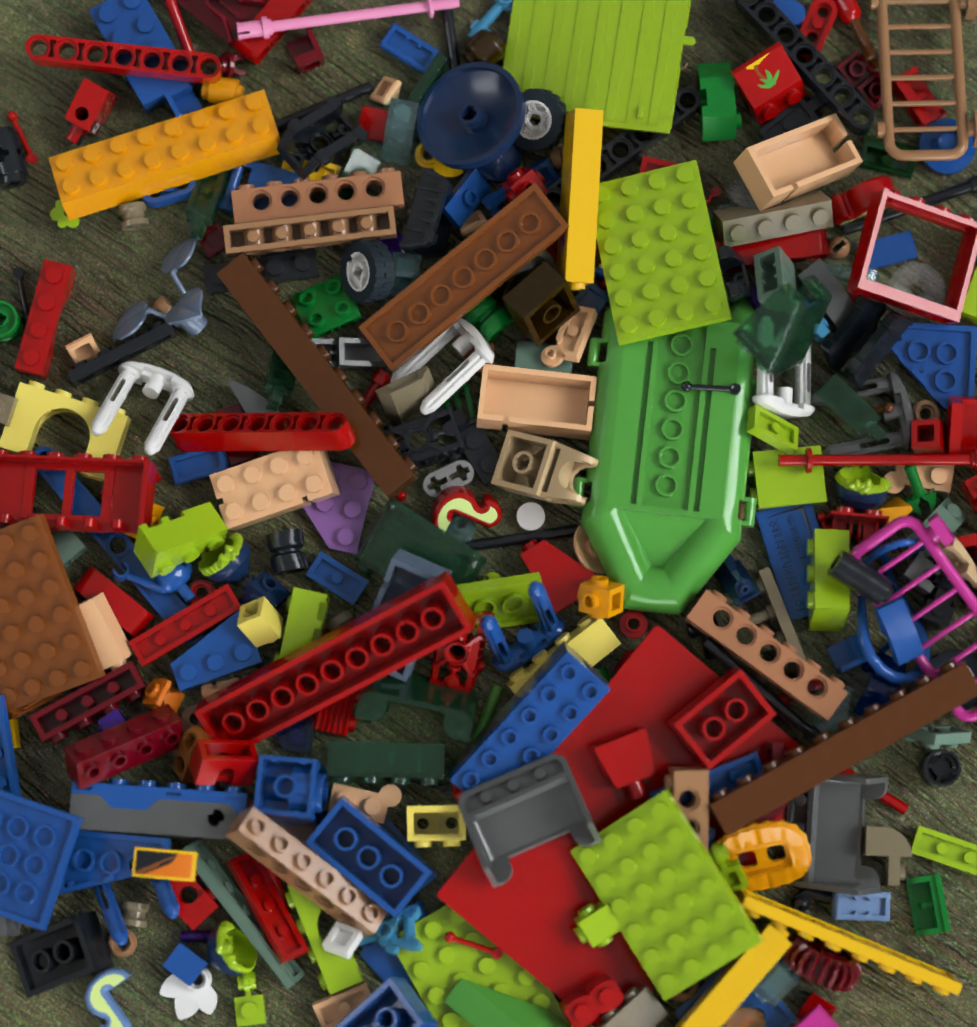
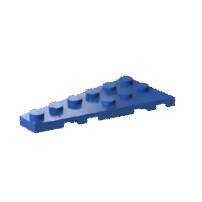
M79 830L58 895L134 877L132 876L135 847L171 849V838Z

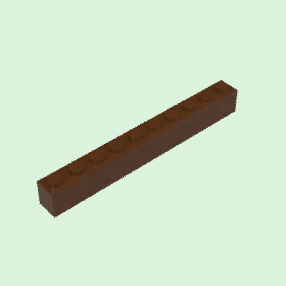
M244 253L240 254L216 274L322 412H342L346 415L356 436V440L350 449L385 495L393 499L419 478L414 472L417 466L408 455L402 457L397 450L400 444L390 432L385 435L379 427L383 424L381 419L373 410L368 412L362 405L366 402L364 397L356 388L351 390L345 383L349 378L339 366L334 368L328 361L332 357L322 344L319 346L315 344L312 340V337L315 335L306 322L302 324L298 322L295 318V315L298 313L288 299L283 302L278 296V293L281 291L272 278L266 280L261 274L264 268L256 257L249 258Z
M953 659L939 667L941 671L935 675L930 676L928 673L917 678L914 681L915 686L906 691L904 688H900L889 695L890 700L881 705L879 702H875L863 709L865 714L855 719L853 716L842 720L838 723V729L831 733L825 730L812 738L814 742L806 747L800 744L787 752L788 757L779 762L776 758L762 765L763 771L754 776L752 773H748L738 778L736 786L728 790L726 787H723L710 795L712 799L709 800V809L721 831L728 836L976 697L977 683L966 662H956Z

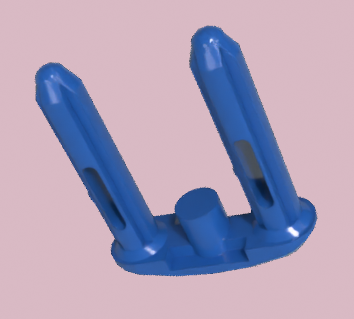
M531 582L528 589L529 596L540 621L534 625L535 628L533 630L529 628L521 629L517 633V641L510 645L506 642L496 617L485 614L481 619L480 626L493 653L492 663L500 671L509 672L526 664L538 652L549 648L556 638L563 634L564 622L559 616H556L547 591L541 582Z
M141 834V835H140V836H150V837H154V836L149 835V834ZM150 878L164 914L171 919L178 917L180 905L170 880ZM110 883L94 886L93 889L112 940L117 945H125L128 941L129 933ZM103 889H104V892H105V894H106L107 900H108V902H109V905H110L109 907H108L107 901H106V899H105V896H104V893H103Z

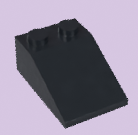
M96 911L74 915L48 926L47 930L36 931L9 943L27 998L114 966Z

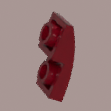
M855 50L834 68L875 110L881 105L880 73L873 70L870 64L864 60L859 50Z

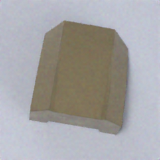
M425 366L375 391L377 400L387 420L403 424L405 420L421 413L420 406L423 399L436 386L428 366Z

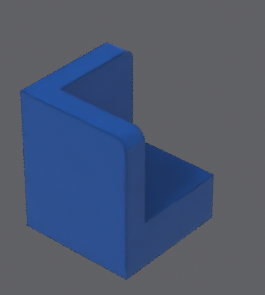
M185 82L164 94L175 117L203 109L189 82Z
M857 634L827 648L837 674L867 662L859 646Z
M180 942L163 964V967L185 984L191 986L210 962L184 942Z

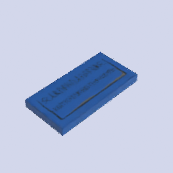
M812 504L770 508L755 512V519L772 573L790 620L794 621L809 616L807 592L810 591V582H807L806 574L807 565H811V556H807L806 546L807 539H812L814 529H819Z

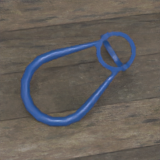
M900 539L881 547L877 545L870 550L872 553L862 560L860 558V561L868 565L879 557L884 566L892 560L886 552L903 546H913L920 539ZM921 546L913 553L902 559L900 562H903L915 556L918 552L923 551L925 549V546ZM894 565L885 571V576L892 580V587L897 592L901 588L893 576ZM904 594L900 597L903 599L910 615L916 614ZM858 595V643L866 661L874 671L889 682L902 685L913 683L917 678L923 676L924 673L918 665L911 672L900 673L893 671L880 660L869 638L866 598ZM919 619L914 621L921 644L929 640L921 621ZM930 646L924 649V655L929 661L931 657Z

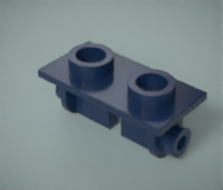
M730 554L721 564L719 570L714 573L736 606L762 593L739 560L734 561Z

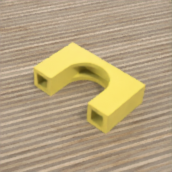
M29 380L28 384L19 383L15 395L18 402L10 426L4 427L0 439L1 450H6L12 454H19V451L22 450L32 451L39 429L48 418L59 413H72L83 418L88 425L90 440L86 451L87 454H91L92 458H103L104 454L120 456L131 423V419L125 415V410L119 408L108 430L100 436H95L91 432V423L100 409L98 407L99 402L83 397L82 401L71 398V393L61 389H56L55 393L44 390V384ZM79 472L82 476L104 483L105 473Z

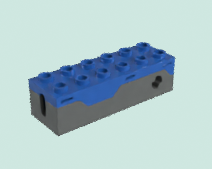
M563 641L447 768L449 779L452 782L454 799L458 802L460 796L467 790L552 754L611 690L607 679Z
M109 778V784H104L100 781L81 790L72 781L69 813L83 817L80 830L230 840L225 834L239 812L254 806V802L251 800L252 795L245 793V788L225 786V792L216 791V786L196 785V790L187 789L188 784L167 782V788L159 787V782L138 780V786L130 785V780ZM221 810L225 819L220 821L218 826H215L212 818L218 815Z

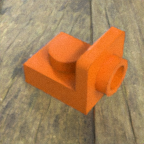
M153 678L152 682L145 689V697L141 704L151 710L169 704L177 713L185 694L172 687L170 680Z

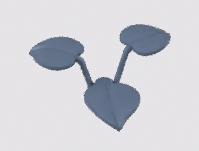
M196 236L175 246L165 256L161 265V271L163 273L170 272L172 279L181 292L182 296L167 314L147 307L145 301L132 305L118 320L113 333V343L116 344L118 340H122L135 333L144 323L148 314L164 319L168 325L182 326L191 336L199 334L204 329L207 319L202 315L201 308L203 290L200 287H195L186 292L177 277V269L183 267L194 252L197 242Z

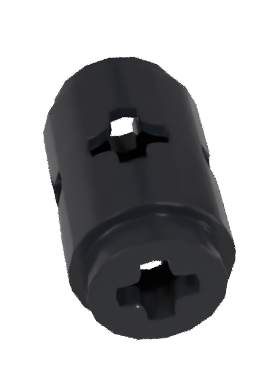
M11 126L0 127V188L13 189L26 184L29 173L18 133Z

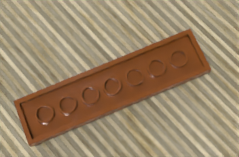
M533 183L358 328L389 369L395 372L564 235L569 225L540 187Z

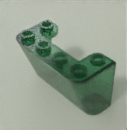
M815 275L806 277L803 280L804 284L798 290L790 283L781 285L733 332L739 347L747 353L750 352L757 359L756 364L764 373L779 374L802 364L832 299L829 290Z

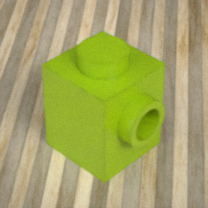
M602 901L594 906L592 903L584 906L577 912L579 916L573 919L577 925L573 930L581 943L587 942L593 948L595 946L600 948L607 945L613 940L612 935L620 931V923L608 904L603 905Z

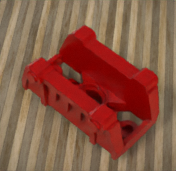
M482 610L481 615L473 613L477 619L476 622H479L474 636L468 639L467 633L429 653L430 660L432 661L429 682L452 689L472 691L479 672L482 673L486 666L483 656L487 639L480 626V622L485 614L495 616L494 613ZM459 645L464 648L466 653L462 656H456L451 652L450 647ZM448 662L447 668L450 672L444 678H438L441 666ZM462 666L467 672L466 684L459 682V675L456 673L461 670Z

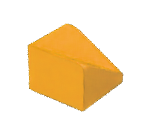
M894 497L877 510L882 511V516H889V520L883 524L885 526L898 517L909 515L913 508L901 498Z

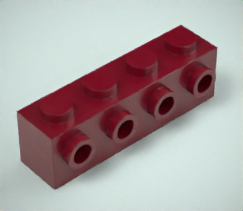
M130 661L29 717L42 742H52L55 745L68 738L67 732L76 727L78 731H81L94 724L93 718L100 714H103L105 717L116 708L119 709L118 705L126 700L129 703H133L145 696L143 691H145L147 684L136 663Z
M165 704L64 747L67 773L81 790L175 750L179 747L183 735L182 720L169 704Z

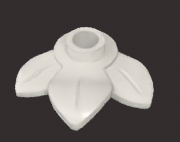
M204 968L201 972L203 982L200 985L193 983V985L188 986L173 974L162 984L160 995L175 998V1011L179 1020L191 1017L198 1009L209 1015L215 1010L217 994L211 986L212 974L208 968Z

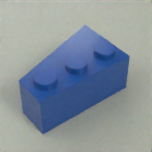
M239 611L170 664L180 692L185 693L202 685L216 682L264 664L259 648H256L237 626Z

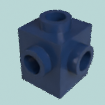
M263 571L257 578L251 576L241 588L245 592L239 599V602L244 605L265 596L278 611L291 592L266 571Z

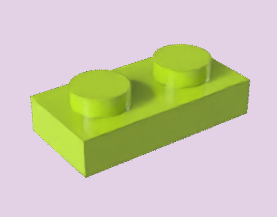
M757 404L748 408V433L788 455L798 451L799 428Z

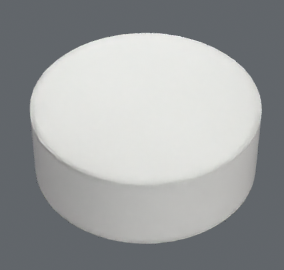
M534 502L523 504L517 511V523L525 531L540 529L545 521L543 508Z

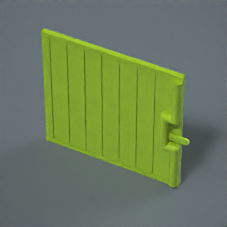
M513 0L503 68L518 82L522 91H526V89H543L557 94L560 100L565 103L567 112L575 108L604 110L603 127L670 134L680 77L683 45L693 46L696 43L694 37L685 36L691 0ZM536 115L532 119L540 120V117Z

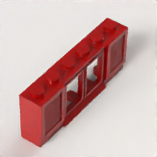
M0 450V527L4 528L38 515V513H33L37 470L66 471L61 515L44 514L50 530L137 534L139 525L146 523L150 528L152 524L157 467L148 460V457L132 455L131 459H120L118 455L104 454L103 458H92V455L87 453H75V457H67L60 452H47V456H43L26 450L19 451V454H9L6 450ZM76 472L105 473L100 516L72 515Z

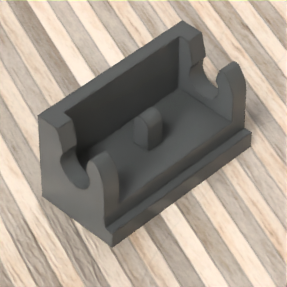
M920 551L910 558L896 579L902 584L907 585L935 566V564L924 557L925 554ZM940 570L936 571L934 574L939 575ZM924 579L911 588V590L920 597L931 593L935 586L929 580Z

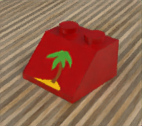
M779 41L731 71L743 105L759 125L775 118L777 114L787 107L797 104L802 98L807 96L799 73Z

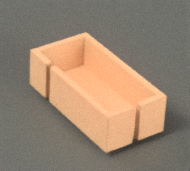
M834 113L747 147L733 163L759 211L780 204L783 200L787 201L849 176L863 160L851 140L846 141L835 153L833 152V149L848 135L838 115Z
M484 364L476 428L502 431V425H506L509 430L527 434L590 440L597 376Z
M277 451L209 475L216 499L224 502L219 505L223 521L228 530L237 531L312 505L311 502L318 503L341 495L327 451Z

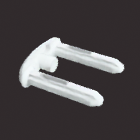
M764 315L758 323L757 395L752 397V402L754 405L757 404L782 419L811 416L815 411V407L811 405V334L806 326H801L795 335L794 403H792L793 389L791 387L775 388V396L773 395L774 323L770 316Z
M462 318L397 371L393 372L390 379L392 383L421 369L456 335L460 337L451 345L462 357L473 347L475 348V351L423 399L420 412L424 415L435 412L485 363L492 364L494 362V352L488 342L473 325Z
M127 361L119 365L118 371L120 374L91 423V432L95 436H100L108 430L134 383L142 385L145 382L146 384L142 392L150 399H156L161 390L164 389L170 392V397L144 442L145 453L152 456L160 451L186 402L193 400L194 391L187 380L169 370L148 363Z

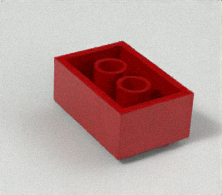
M732 667L669 719L667 724L700 766L710 770L777 714L745 673L739 668Z

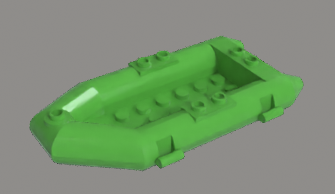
M741 299L737 300V303L731 304L729 308L732 320L619 346L611 306L609 305L604 312L601 338H590L587 367L598 368L588 455L599 460L597 467L587 468L586 478H574V490L582 497H584L585 485L591 487L589 502H585L583 506H571L582 508L581 524L609 581L625 584L623 609L681 615L741 541L742 526L747 528L754 527L757 499L745 497L752 437V434L747 432L748 408L754 405L752 397L756 395L757 380L753 379L752 375L753 365H757L759 321L750 300ZM600 346L606 348L604 362H599ZM684 381H689L691 384L731 386L733 383H737L740 385L741 391L738 395H732L730 392L706 390L684 392L681 389V384ZM745 503L742 521L738 519L739 504Z

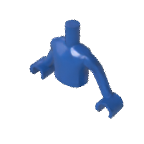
M121 562L122 568L126 571L125 574L120 575L115 569H112V576L116 581L122 582L127 579L160 594H169L177 590L186 603L195 598L194 593L186 585L193 572L191 563L183 562L177 565L171 573L165 576H156L155 579L158 583L131 572L126 562Z

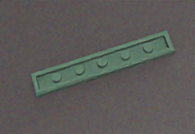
M199 838L182 849V851L198 852L196 872L284 986L289 989L302 979L306 974L295 959L281 965L244 894L202 839Z

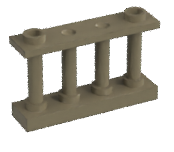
M770 567L759 570L756 573L758 578L754 579V582L762 592L760 595H765L768 605L765 606L764 610L751 614L749 621L755 625L770 620V622L775 621L779 632H776V636L773 638L781 644L786 641L798 650L796 655L806 661ZM727 593L723 594L728 599L726 601L727 605L734 603ZM720 612L714 613L713 620L715 625L718 627L727 626V624L724 625ZM763 646L760 654L772 650V648ZM730 654L738 662H741L739 659ZM787 663L784 666L785 675L791 673V675L796 674L798 676L799 671L795 664ZM759 674L754 675L763 684L769 682Z

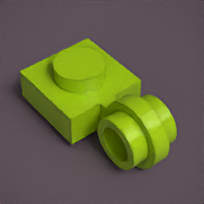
M712 843V847L708 848V853L715 864H718L716 866L732 891L736 892L749 887L748 878L738 858L726 862V860L730 859L726 844Z
M255 971L237 975L239 991H245V996L234 997L237 1027L267 1023L264 994L252 995V989H257Z

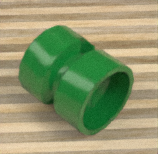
M491 294L462 317L471 325L478 327L477 330L488 344L495 340L513 321L510 313L504 307L498 308L496 306L497 300Z
M0 301V343L9 344L21 336L24 323L21 315L10 303Z

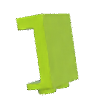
M821 445L798 447V451L792 454L804 455L806 448H811L813 455H822ZM779 449L752 452L747 476L753 477L754 488H749V497L757 499L756 511L811 504L813 506L825 505L827 495L823 466H813L811 473H806L805 466H778V455H788Z

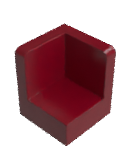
M311 27L306 29L307 35L287 44L300 75L325 64L324 55Z

